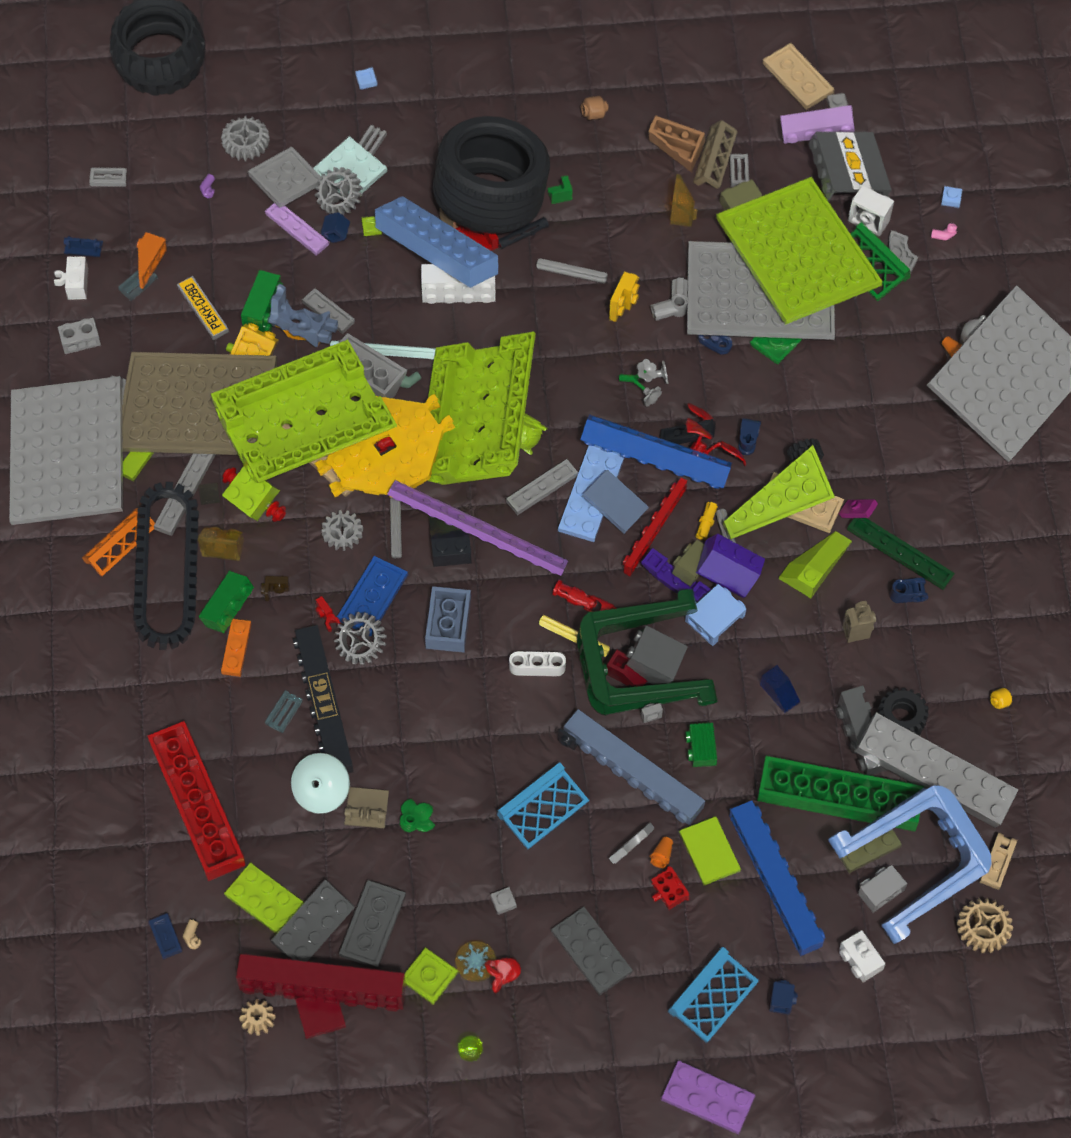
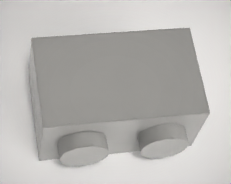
M892 865L887 869L885 867L881 868L875 874L876 877L871 880L868 878L860 884L858 895L873 913L905 891L907 886L906 881Z

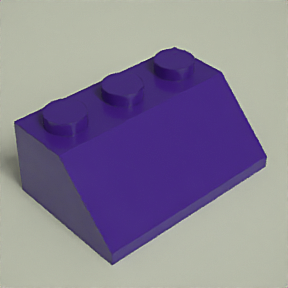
M717 533L705 541L696 573L744 598L759 578L765 558Z

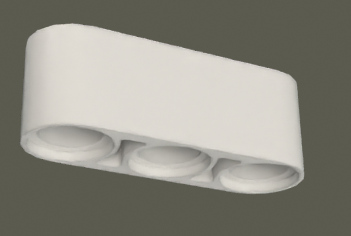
M518 651L510 655L509 669L512 674L518 676H560L565 672L566 659L559 652ZM519 661V662H521L522 664L519 665V666H517V665H515V664H513V663ZM540 662L542 665L535 666L533 663ZM559 662L561 665L554 666L553 663Z

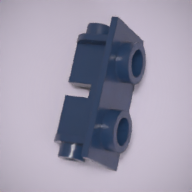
M68 236L64 238V254L100 257L103 241Z

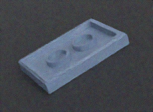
M608 469L582 495L624 534L649 508Z

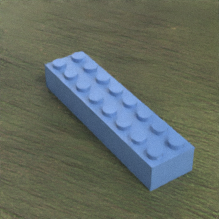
M399 197L375 209L377 229L471 288L498 274L497 254L405 197Z

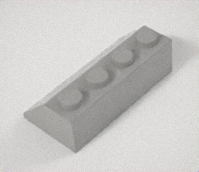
M347 333L340 342L349 340L364 366V376L376 396L393 398L407 370Z

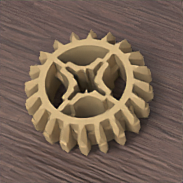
M980 898L977 899L976 904L971 901L969 902V907L964 906L963 912L959 914L960 919L957 921V925L961 927L958 928V933H963L961 940H968L967 946L974 945V951L978 947L981 948L982 953L985 952L986 948L990 953L993 952L994 948L1000 950L1001 945H1006L1007 939L1011 937L1010 932L1013 930V926L1009 924L1012 923V918H1007L1009 911H1002L1003 905L996 906V900L992 904L989 903L988 898L985 899L984 903H982ZM974 915L976 922L973 929L969 925V918ZM997 922H999L1001 928L998 936H996L994 929Z

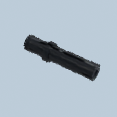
M542 217L498 239V246L502 250L528 236H534L536 232L549 227V223L545 217ZM534 226H537L536 228H534V229H532V230H530V231H528V232H525L526 230H528V229H530V228H532V227H534ZM520 234V236H518V237H516V238H514V239H512V240H510V241L508 240V239H510V238H512V237H514V236Z

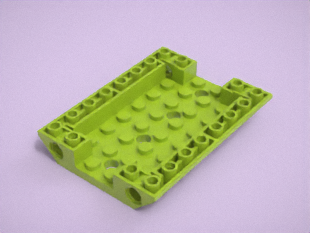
M535 332L503 336L500 340V346L477 350L468 342L436 347L428 398L435 394L440 407L430 411L438 424L446 416L450 415L455 428L443 434L442 440L439 443L436 461L433 463L431 470L432 474L428 481L446 485L510 476L516 468L521 445ZM477 459H480V461L477 462L476 465H473Z
M348 339L211 393L213 404L224 430L250 478L257 483L397 427L381 396L376 397L366 380L364 366ZM353 396H358L360 400L352 401L351 398ZM319 410L326 411V414L318 415L316 412ZM284 424L292 425L290 429L282 428ZM249 438L257 439L255 443H249L247 440Z

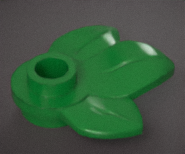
M408 799L403 803L401 807L402 816L399 822L404 831L413 832L414 830L427 832L435 827V824L429 819L433 813L432 805L428 803L416 805L413 799Z

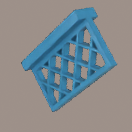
M560 762L498 810L497 816L508 825L527 850L589 802V799L565 772V768ZM562 777L568 782V790L556 789L557 781ZM544 791L553 792L552 802L541 801ZM556 792L567 793V802H555ZM570 794L578 795L582 802L578 805L569 804ZM527 804H538L537 814L526 813ZM541 804L552 805L551 815L540 814ZM555 806L566 807V813L563 817L554 816ZM513 815L523 816L522 826L514 825L509 819ZM525 816L537 817L536 828L525 826ZM539 818L551 819L550 827L548 829L539 828ZM524 830L535 831V839L530 843L524 838Z
M724 947L716 953L668 1010L673 1017L679 1018L706 1043L759 981L728 954L729 951ZM726 961L734 966V974H724L723 965ZM735 977L736 988L725 989L724 978ZM738 977H746L752 983L748 988H739ZM712 978H721L722 989H711L710 980ZM736 991L737 1001L735 1003H727L726 992ZM722 992L723 1003L712 1004L711 993ZM708 993L709 1004L698 1005V994ZM709 1007L710 1019H699L698 1008ZM713 1007H724L723 1018H714ZM695 1008L696 1019L688 1020L682 1013L686 1009ZM700 1022H711L712 1031L708 1035L701 1031Z

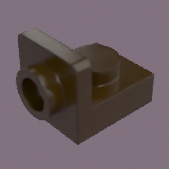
M265 576V583L261 584V595L265 596V601H270V592L280 594L290 591L289 577Z

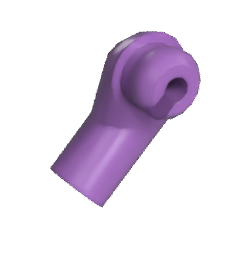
M208 174L200 185L202 195L206 198H212L215 193L211 187L215 177L211 174Z

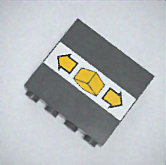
M815 132L809 141V148L812 150L814 163L818 170V177L821 179L823 193H825L827 201H830L835 192H858L861 186L871 188L883 196L889 195L892 189L873 132Z

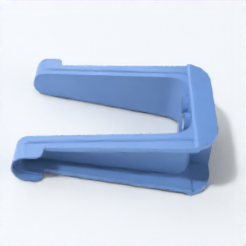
M931 786L921 789L851 836L847 831H841L828 838L838 857L842 858L922 811L929 809L938 816V824L943 831L946 830L950 835L949 842L954 848H958L961 854V862L954 871L881 924L893 944L903 940L910 934L907 926L908 923L987 874L991 867V854L988 847L955 795L943 786Z

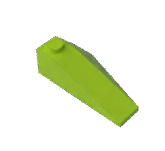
M835 531L790 562L779 579L812 598L852 541Z

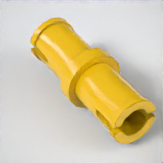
M713 502L706 503L703 516L699 519L700 525L695 536L697 539L703 541L704 538V541L707 540L710 528L715 522L713 519L718 508L717 504Z

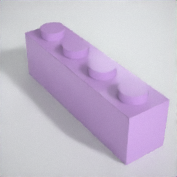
M851 105L781 116L784 143L810 141L815 132H855Z

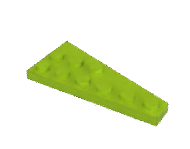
M812 445L723 522L730 540L835 498L814 446Z

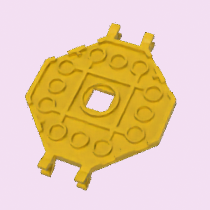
M435 394L431 395L425 403L381 397L395 420L397 427L328 455L327 460H319L314 463L320 476L333 469L340 482L336 481L329 484L335 498L346 490H360L367 494L387 495L395 480L414 489L430 479L433 463H435L439 451L440 440H442L445 432L455 428L450 415L446 416L438 424L430 411L440 407ZM390 437L397 447L381 456L374 445L381 439Z

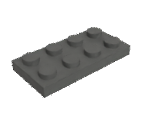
M323 880L270 941L290 960L307 962L355 907L331 884Z
M367 880L339 956L378 969L406 893Z
M585 907L551 929L552 934L599 996L633 972Z

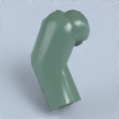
M414 372L409 377L405 376L400 387L410 388L421 379L420 374Z

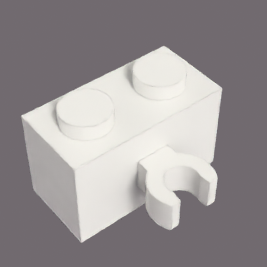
M67 257L66 273L55 271V277L61 278L54 279V283L56 286L65 284L68 300L87 299L88 265L86 257Z
M862 930L841 943L839 951L841 957L845 962H849L852 966V973L856 978H860L862 982H865L884 969L885 962Z

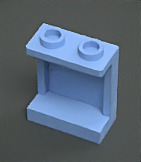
M718 584L696 604L698 609L696 613L686 615L685 622L709 644L714 646L724 631L739 618L743 619L745 617L746 608L740 600H736L727 588H723Z

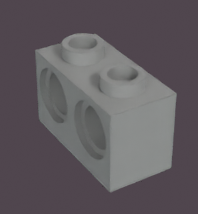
M94 318L82 319L78 322L58 326L65 354L101 345Z

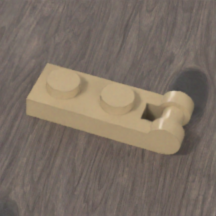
M998 833L991 851L990 870L982 876L980 883L998 890L1000 889L1017 843L1016 839H1008L1004 837V834ZM1000 845L1007 846L1008 849L1001 848Z

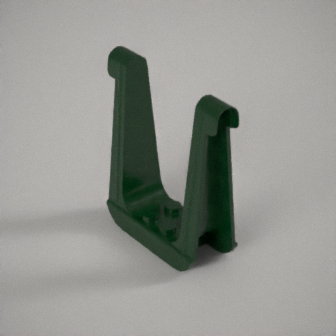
M692 589L680 590L674 601L588 612L583 617L577 634V646L588 699L591 707L597 713L607 716L641 709L648 704H667L697 698L700 706L718 702L712 679L615 688L607 682V665L602 663L604 650L603 646L598 644L600 636L696 613L698 609Z

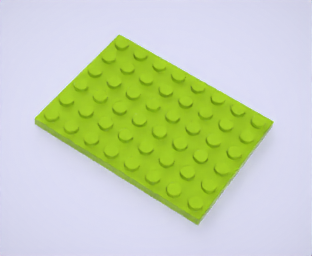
M812 177L717 214L716 219L785 324L882 286L881 278Z

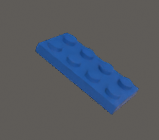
M374 556L337 618L341 623L345 624L342 620L343 618L350 621L349 614H353L356 618V613L360 612L362 616L364 613H368L369 617L372 615L376 617L375 621H381L407 578L408 571ZM366 623L356 624L352 628L359 630ZM370 628V631H371V632H370L369 636H372V634H373L374 632H373L372 628Z

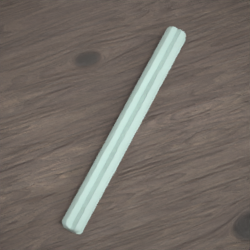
M331 341L330 346L335 345L340 341ZM364 343L386 356L434 359L436 348Z

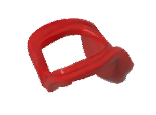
M513 958L487 960L485 962L487 972L496 977L492 984L494 993L499 992L502 985L514 981L521 973L520 964Z

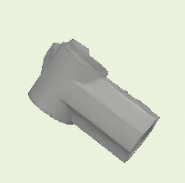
M684 278L672 280L671 299L651 305L652 315L656 321L670 316L682 317L686 314L688 304L687 280Z

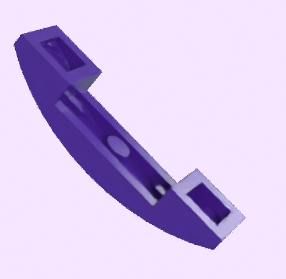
M653 548L641 562L655 578L678 594L680 590L692 589L696 604L712 590L700 581L698 583L694 582L691 587L672 574L675 567L667 562L668 558Z

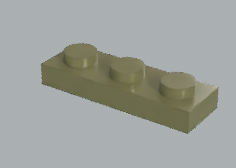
M893 829L840 859L848 873H851L900 848L902 844Z

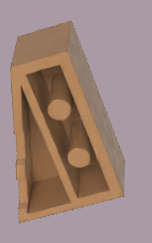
M655 116L649 129V141L692 172L704 146L705 133Z

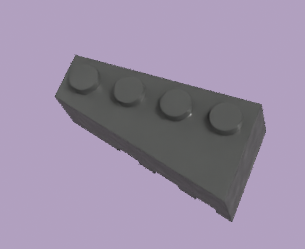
M864 686L841 692L836 714L843 721V731L846 737L849 736L852 753L858 757L857 764L859 770L863 771L865 775L871 776L888 769L855 752L871 720V706L869 701H864L863 693H865Z

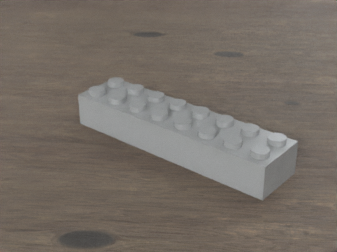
M878 713L872 716L855 749L856 753L916 785L924 786V788L943 786L949 789L965 812L994 828L1002 824L1018 792V789Z

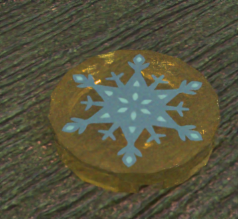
M472 941L459 949L456 954L455 964L462 978L469 982H481L492 976L487 972L485 962L487 960H496V956L489 945L484 942Z

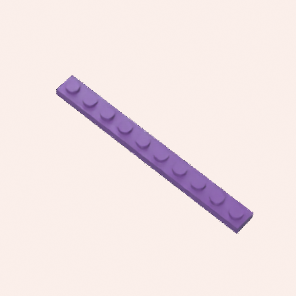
M396 480L387 494L397 501H402L414 509H419L431 517L444 521L448 525L460 528L465 533L475 535L482 541L490 542L519 558H524L536 566H541L553 574L561 576L568 563L567 560Z

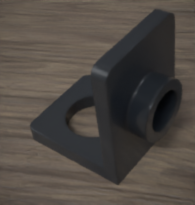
M561 728L558 730L559 742L563 746L575 750L578 746L576 738Z

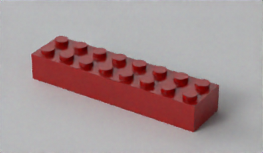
M185 721L148 735L151 749L207 880H213L246 866L243 854Z

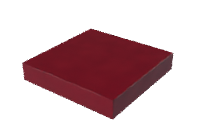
M304 996L295 999L306 1039L346 1028L339 1000H337L336 1004L325 1003L323 998H316V1001H306Z

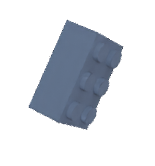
M432 586L425 637L426 649L465 653L471 606V590Z

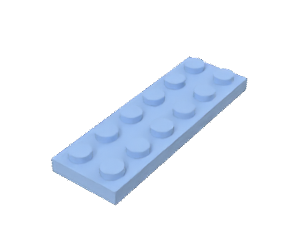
M597 445L588 446L559 524L558 532L592 542L595 541L604 515L582 495L607 469L618 478L625 457H622L620 453L615 451H604L602 447Z

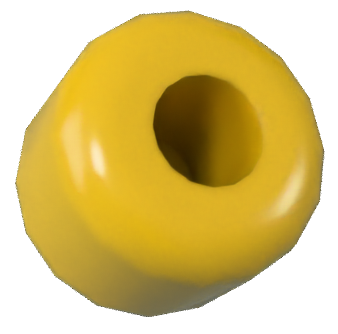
M1001 688L991 693L990 702L996 709H1002L1011 705L1012 695L1008 689Z

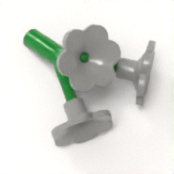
M644 359L637 364V374H620L619 381L634 382L641 388L646 395L644 402L648 407L654 404L658 397H660L662 394L661 388L657 386L655 389L650 390L648 387L645 388L638 379L650 382L652 379L663 377L665 383L668 384L664 361H662L661 369L656 370L654 363Z

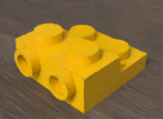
M623 273L610 300L609 320L616 322L619 316L622 317L625 309L630 310L632 304L635 305L639 297L637 292L640 285L637 284L639 277L636 274Z
M253 323L244 324L230 355L272 356L279 339L275 338L276 335L270 331H265L264 333L258 330L259 326Z

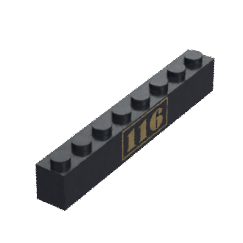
M318 625L295 630L296 637L293 638L295 649H299L300 655H297L299 667L303 666L304 672H301L303 684L307 683L309 688L305 690L307 700H312L313 706L309 708L312 719L316 718L317 724L314 725L316 736H320L322 741L318 742L320 753L336 757L344 764L348 773H353V764Z

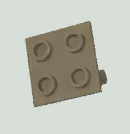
M350 787L347 808H345V825L385 828L389 791Z

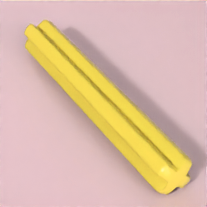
M546 615L540 618V626L577 643L579 631ZM598 641V644L603 646L604 657H606L610 647Z

